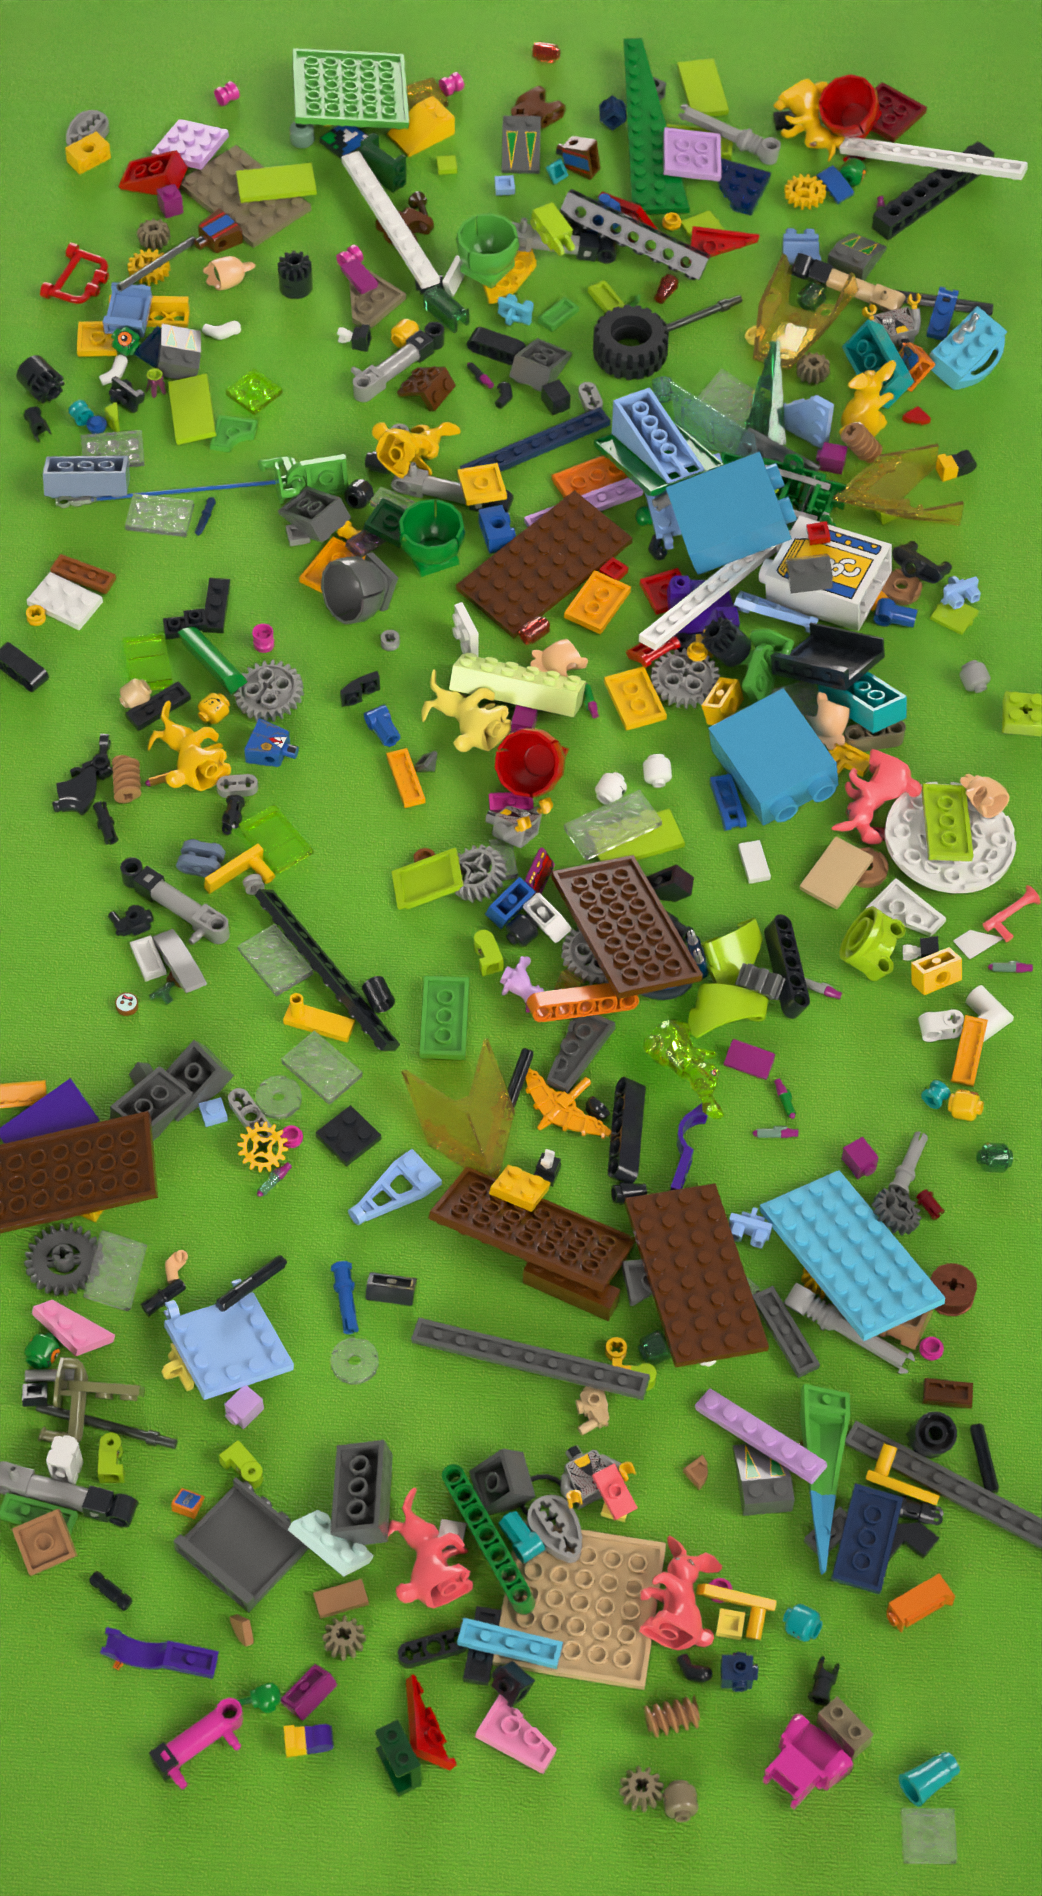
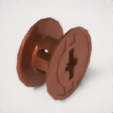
M947 1263L939 1266L932 1273L930 1280L945 1296V1304L934 1308V1310L945 1316H959L966 1313L972 1307L977 1291L976 1278L969 1269L957 1263Z

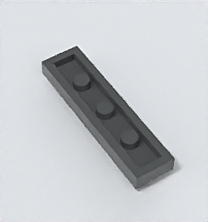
M771 1286L752 1295L758 1312L797 1377H802L819 1369L820 1363L774 1287Z

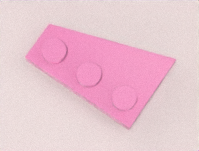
M54 1300L33 1306L32 1315L74 1356H79L114 1342L115 1334Z
M499 1694L478 1728L475 1737L544 1774L556 1754V1748L536 1727H532L523 1718V1714L517 1708H510L507 1705V1700Z

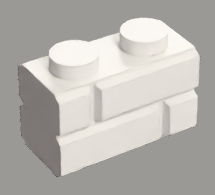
M536 893L523 906L527 914L535 920L538 926L555 943L560 941L572 929L563 916L540 893Z
M72 1436L54 1437L51 1445L52 1450L49 1451L46 1459L50 1477L76 1485L79 1477L78 1473H80L83 1466L79 1444Z

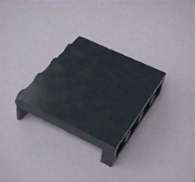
M811 622L809 624L810 636L795 647L790 655L774 652L771 655V667L773 675L846 691L885 657L884 638Z

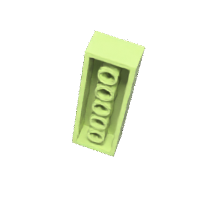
M465 653L453 665L449 690L473 694L478 688H488L495 693L494 700L574 717L582 705L586 681L580 680L581 678L578 676H561L556 671L543 672L533 666L525 668L520 667L515 662L502 663L498 662L496 658L487 657L484 659L477 657L474 653Z

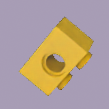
M97 131L65 147L67 162L79 175L111 159L110 145Z
M719 677L702 704L708 725H714L735 714L744 700L739 680Z
M950 947L911 962L912 985L923 995L962 980V958Z

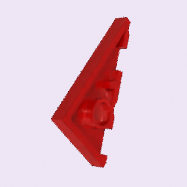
M602 191V192L598 195V199H599V196H600L601 194H608V193H605V192ZM608 194L610 198L619 202L622 213L657 229L641 206Z
M693 226L690 245L714 257L758 243L759 234Z
M412 1674L406 1679L410 1745L417 1757L451 1770L456 1766L455 1758L448 1757L443 1746L447 1742L445 1736L440 1730V1725L432 1708L425 1707L420 1696L424 1693V1690L417 1677Z

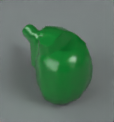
M641 506L638 508L635 514L637 523L640 526L653 525L649 507Z
M266 1683L256 1687L254 1690H250L251 1697L237 1700L241 1706L252 1703L255 1709L260 1708L264 1713H271L276 1710V1706L281 1702V1693L275 1683Z

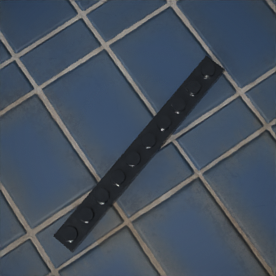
M259 889L255 897L259 900L260 906L268 911L272 916L273 922L282 928L286 938L296 945L297 951L302 956H305L310 963V967L318 972L323 978V983L335 993L336 999L345 1005L350 1016L355 1018L361 1025V1029L373 1039L374 1045L381 1051H396L400 1046L397 1039L275 891Z

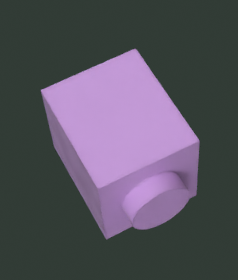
M248 1386L241 1387L225 1403V1416L233 1425L238 1424L244 1429L264 1410L263 1399Z

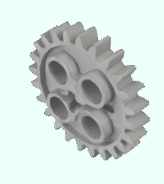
M683 648L682 653H679L676 649L673 655L667 652L666 657L660 656V661H655V666L652 668L651 682L654 689H656L657 695H661V701L668 699L669 706L674 702L676 703V708H679L681 704H684L685 709L688 708V704L696 708L697 702L701 705L703 704L719 679L720 674H718V667H715V661L709 662V656L703 661H693L688 658L687 651Z
M272 660L270 665H267L266 661H263L262 666L255 663V669L248 667V674L241 673L248 682L236 690L234 694L238 708H241L243 714L247 713L249 719L254 716L255 720L258 721V719L263 717L265 721L271 718L275 722L276 716L284 719L283 713L291 715L290 708L297 709L296 703L302 702L300 696L304 695V686L300 674H297L295 668L291 669L290 664L284 666L283 662L280 661L275 665L274 660Z
M578 926L576 931L572 929L570 935L566 936L562 946L561 958H564L563 966H568L567 972H574L573 979L581 977V984L585 983L586 980L589 981V985L609 983L603 971L599 969L600 966L595 957L593 958L594 955Z

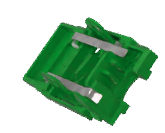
M722 451L720 456L724 465L744 458ZM787 454L783 462L763 458L765 467L774 463L777 464L785 485L775 493L777 500L789 496L792 507L794 505L800 508L799 510H794L797 519L799 516L818 522L827 521L828 525L837 527L835 523H832L831 511L833 507L844 510L851 486L827 480L826 474L803 468L804 461L796 454ZM790 461H795L797 465H790ZM796 521L787 524L788 530L793 528Z

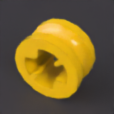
M32 605L26 610L27 621L30 625L40 626L45 622L46 615L42 606Z
M613 1337L607 1341L605 1347L607 1358L611 1361L612 1358L623 1360L627 1354L625 1340ZM612 1346L615 1348L620 1346V1353L617 1351L612 1352Z

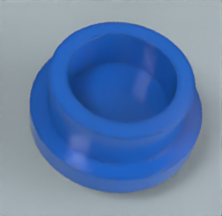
M93 416L87 420L86 425L92 434L99 435L105 431L107 422L101 416Z

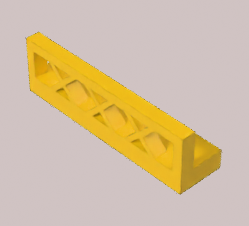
M152 296L146 327H161L162 324L188 328L190 313L188 297ZM156 316L164 317L162 320H155L154 318ZM184 316V321H175L173 318Z

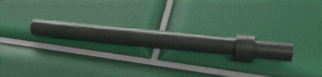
M738 295L728 300H720L716 305L669 323L666 327L670 332L717 312H725L730 307L742 303V297ZM637 336L639 344L644 343V339L641 336Z
M49 1404L36 1406L37 1412L69 1420L70 1410L54 1407ZM85 1415L84 1425L143 1440L151 1446L161 1445L175 1449L178 1443L177 1439L162 1436L157 1431L149 1430L147 1432Z

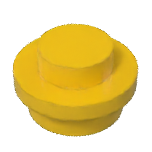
M670 212L664 216L662 225L667 230H677L681 226V219L678 214Z
M693 642L687 648L689 659L703 661L707 658L708 650L701 642Z

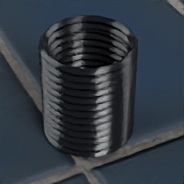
M374 976L364 982L362 990L374 1012L383 1013L393 1007L395 999L383 977Z

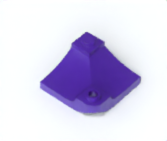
M689 576L672 577L667 588L668 609H672L706 580H691ZM729 591L676 634L682 632L689 635L704 633L705 626L709 625L712 620L718 621L719 617L723 619L728 618L739 628L738 610L733 605Z

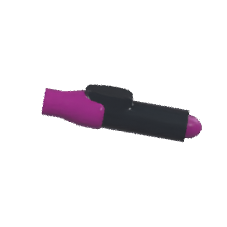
M473 362L467 363V369L475 375L474 378L480 384H484L490 389L494 387V383Z

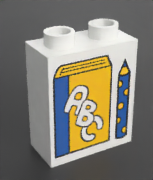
M799 516L793 528L789 530L792 539L776 545L777 555L775 559L767 558L761 566L759 582L766 584V600L797 612L859 631L892 572V544L828 525L831 542L810 545L806 524L818 523V521ZM828 554L832 567L833 588L791 594L785 559Z

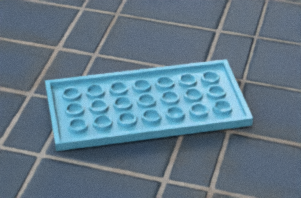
M839 1170L760 1205V1213L768 1223L773 1224L772 1228L863 1341L945 1304V1296L884 1223L878 1221L879 1217L873 1213V1210Z

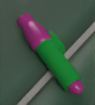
M585 683L584 695L586 699L584 703L586 709L590 711L592 718H597L599 716L597 703L595 702L591 686Z
M776 1079L774 1083L777 1094L787 1116L794 1119L796 1111L791 1102V1092L789 1089H786L781 1079Z

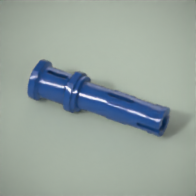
M340 1261L331 1265V1272H334L335 1277L333 1286L339 1296L343 1333L353 1334L358 1332L359 1328L352 1293L355 1287L350 1272L352 1263Z

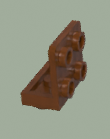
M418 367L401 384L397 393L399 396H421L428 410L436 411L455 388L456 384L446 367Z

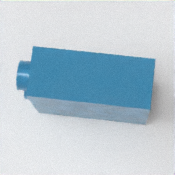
M760 452L666 487L687 551L698 575L792 539L787 524L796 521L797 518L789 496L777 500L774 491L785 486L776 463L765 467Z
M784 688L708 728L712 752L727 774L732 775L734 784L763 826L773 820L777 822L789 820L796 814L799 806L812 799L815 802H822L828 799L838 786L836 761Z

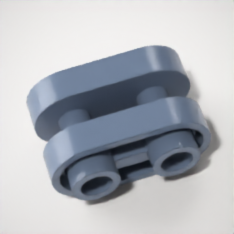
M195 839L186 840L182 845V855L178 857L176 867L185 874L207 877L221 868L220 863L223 862L226 851L218 843L200 842Z

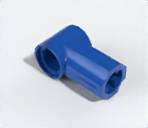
M882 598L877 602L874 622L880 626H889L891 623L914 628L917 609L898 606L893 600Z
M381 705L364 713L367 726L370 730L374 729L382 744L388 747L396 745L400 740V734L391 721L387 707Z

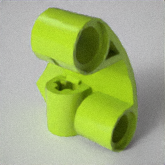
M756 918L737 924L738 929L727 935L714 937L701 943L709 963L708 971L714 983L737 986L735 983L742 964H754L763 941Z
M716 983L701 984L698 988L695 1008H691L686 1030L698 1039L707 1032L736 1020L748 1018L755 1022L763 1021L766 1018L768 998L760 993L738 986Z

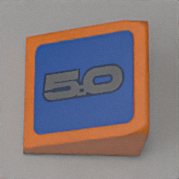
M182 1488L173 1499L171 1509L176 1513L195 1519L205 1496Z

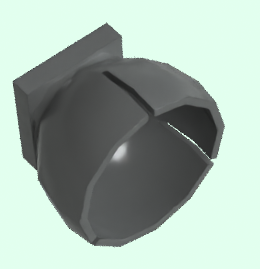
M373 552L366 554L365 559L359 556L335 559L328 563L322 572L321 590L325 605L332 616L345 625L364 622L373 617L378 609L381 612L388 610L398 577Z

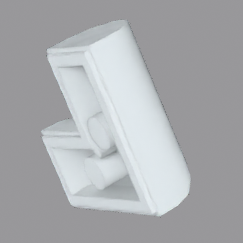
M982 985L976 987L968 995L965 1003L979 1015L977 1018L988 1020L984 1041L1013 1021V1015Z

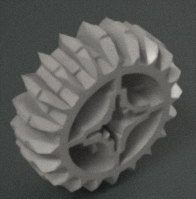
M481 844L479 848L474 845L471 850L465 848V853H458L462 880L466 874L465 881L463 882L464 886L454 893L465 901L469 899V901L474 902L477 898L478 901L482 902L485 896L490 899V894H497V887H503L502 881L506 880L505 873L507 868L505 861L500 853L493 850L490 846L486 848Z

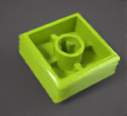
M1006 691L1003 698L1002 732L1042 736V694Z

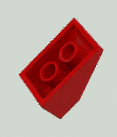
M177 150L129 162L119 183V188L157 195V189L175 184L179 190L188 167Z

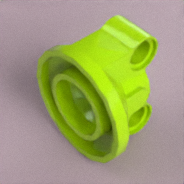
M874 906L866 908L847 930L839 951L840 959L864 972L867 978L872 981L883 978L893 971L894 965L890 955L896 946V940L905 935L906 929L903 922L890 918Z

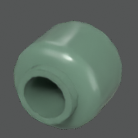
M295 122L291 124L289 130L292 145L297 148L311 146L314 142L313 125H303Z

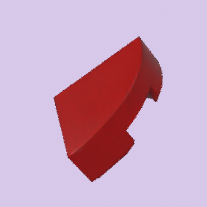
M917 406L903 414L902 420L908 424L912 422L926 425L930 423L931 417Z

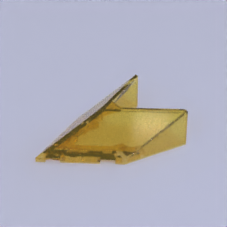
M938 443L879 455L872 465L862 470L846 485V488L841 493L838 492L833 500L904 519L960 525L964 503L961 501L923 509L922 504L918 505L917 508H913L910 506L909 499L903 498L935 468L939 448Z
M485 1039L483 1041L470 1094L462 1099L454 1101L406 1069L402 1070L401 1073L428 1145L438 1149L463 1168L467 1166L497 1179L502 1166L515 1110L489 1040Z

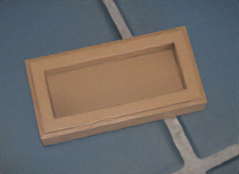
M362 1579L313 1593L320 1619L369 1605Z

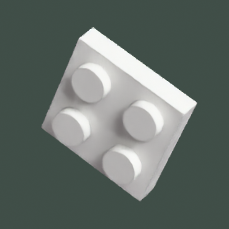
M463 602L455 604V614H452L455 627L452 628L454 637L460 640L463 654L474 653L478 657V631Z

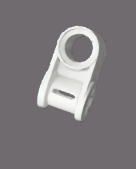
M952 1009L940 1012H927L920 1015L918 1020L923 1040L934 1042L959 1037L964 1022L963 1014L958 1010Z

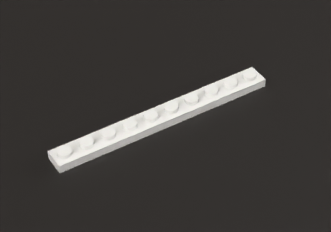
M845 137L840 146V154H847L849 156H861L904 164L956 170L958 172L963 171L993 177L1011 178L1013 180H1022L1027 171V162L855 137Z
M357 151L342 156L344 167L420 287L424 289L440 283V277L361 153Z
M776 546L726 564L639 634V642L657 650L760 566L765 559L776 553Z

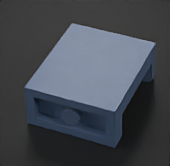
M112 282V294L108 313L103 319L105 333L113 334L117 328L121 330L123 327H129L140 338H144L152 302L151 288L138 284L131 285L120 292L116 288L120 282Z

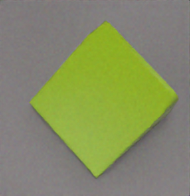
M115 402L104 408L107 424L118 434L120 433L118 404Z

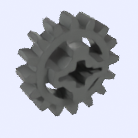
M891 1187L889 1190L884 1188L874 1197L872 1206L876 1209L873 1213L879 1215L878 1221H882L887 1228L890 1227L892 1233L898 1231L901 1236L905 1233L909 1235L920 1225L921 1216L917 1215L920 1209L914 1207L916 1203L909 1199L908 1194L903 1196L901 1190L895 1192Z

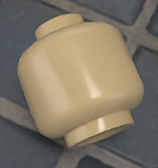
M134 678L120 688L121 697L119 700L125 708L129 707L132 709L149 701L152 691L143 679Z

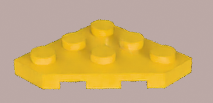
M532 248L531 252L518 251L514 259L515 267L492 289L482 284L489 304L498 303L500 296L505 298L509 293L513 295L536 268V258Z

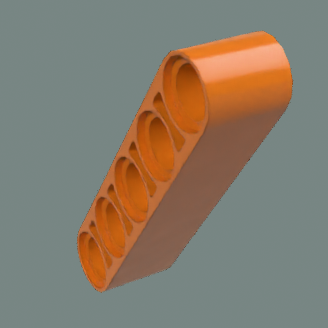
M604 983L533 993L528 997L526 1003L535 1021L548 1022L632 1010L638 1005L639 997L635 995L617 999L610 984Z

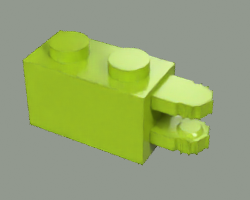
M551 202L534 209L530 224L540 235L542 242L550 250L554 249L558 256L565 254L563 245L568 251H574L575 245L571 239L573 229L554 203Z

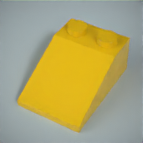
M431 96L417 103L408 112L409 129L392 128L387 132V136L408 157H411L454 135L455 117L434 96Z

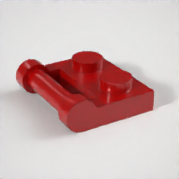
M672 636L657 650L639 643L627 650L626 654L628 659L639 662L646 668L655 659L672 649L680 648L681 645L679 640Z

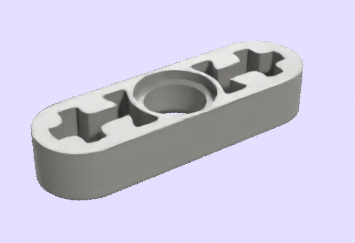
M236 1088L229 1093V1106L245 1129L248 1126L254 1129L255 1122H258L260 1127H263L265 1121H267L268 1127L271 1128V1124L246 1090ZM238 1097L239 1099H243V1105L245 1107L242 1108L240 1102L235 1101V1098ZM251 1112L257 1115L254 1121H247L244 1118L247 1113ZM267 1132V1136L265 1137H269L271 1133ZM269 1140L268 1142L266 1141L265 1143L259 1141L258 1144L261 1146L268 1145L272 1140Z

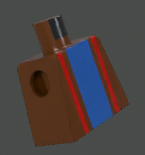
M572 136L565 144L557 145L556 154L563 156L564 166L567 170L591 180L601 169L597 140Z
M219 208L198 225L199 237L194 240L197 249L201 250L208 246L214 253H219L243 243L242 228Z

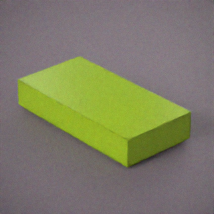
M605 280L588 287V293L605 313L609 310L613 311V308L618 306L620 308L624 307L625 304Z

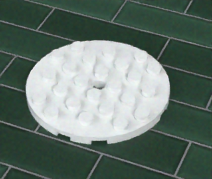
M929 782L925 784H938V782ZM950 782V784H946V785H962V784H961V783H956V782ZM905 792L895 801L889 811L885 823V842L896 865L919 884L946 893L975 892L997 882L1007 872L1012 863L1016 850L1014 827L1009 816H1005L1003 812H1000L992 818L983 817L967 798L974 855L972 862L928 860L922 794L917 797H911Z

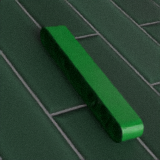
M457 1464L446 1466L442 1471V1479L512 1607L518 1614H529L535 1607V1599L463 1469ZM460 1477L457 1481L450 1482L453 1478ZM471 1496L468 1501L462 1502L464 1497ZM476 1516H482L480 1520L472 1521ZM493 1536L491 1540L483 1541L485 1537ZM498 1556H504L501 1561H494ZM509 1576H516L514 1580L506 1582ZM527 1596L525 1601L517 1602L518 1598Z

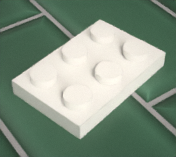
M52 572L46 576L27 599L28 606L40 605L44 608L46 615L77 630L83 627L103 603L101 596Z

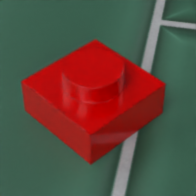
M827 521L806 524L810 545L831 542Z
M612 557L599 569V572L620 581L628 573L629 567Z

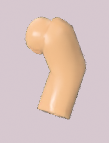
M178 1250L165 1262L168 1284H172L179 1279L178 1271L188 1259L186 1251Z

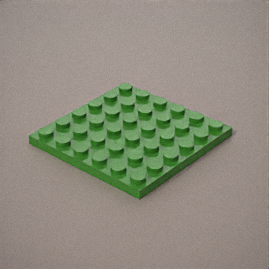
M292 49L295 123L303 125L318 124L322 126L338 125L342 127L409 129L404 54Z

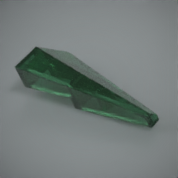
M770 341L769 343L770 349L767 358L763 362V372L759 376L750 405L752 408L749 418L745 422L746 428L743 437L740 438V444L749 427L780 444H786L780 341Z

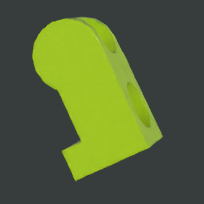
M488 930L478 931L474 935V950L481 956V959H479V970L482 977L503 971L504 959L493 934Z
M106 1433L99 1442L98 1478L100 1483H125L123 1464H119L123 1448L121 1438L116 1433Z
M239 1440L219 1455L220 1464L224 1469L227 1470L232 1466L242 1477V1482H248L253 1489L258 1488L262 1484L263 1472L261 1465Z

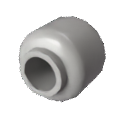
M977 660L964 664L959 674L967 691H975V693L986 690V685L991 680L985 664L977 662Z

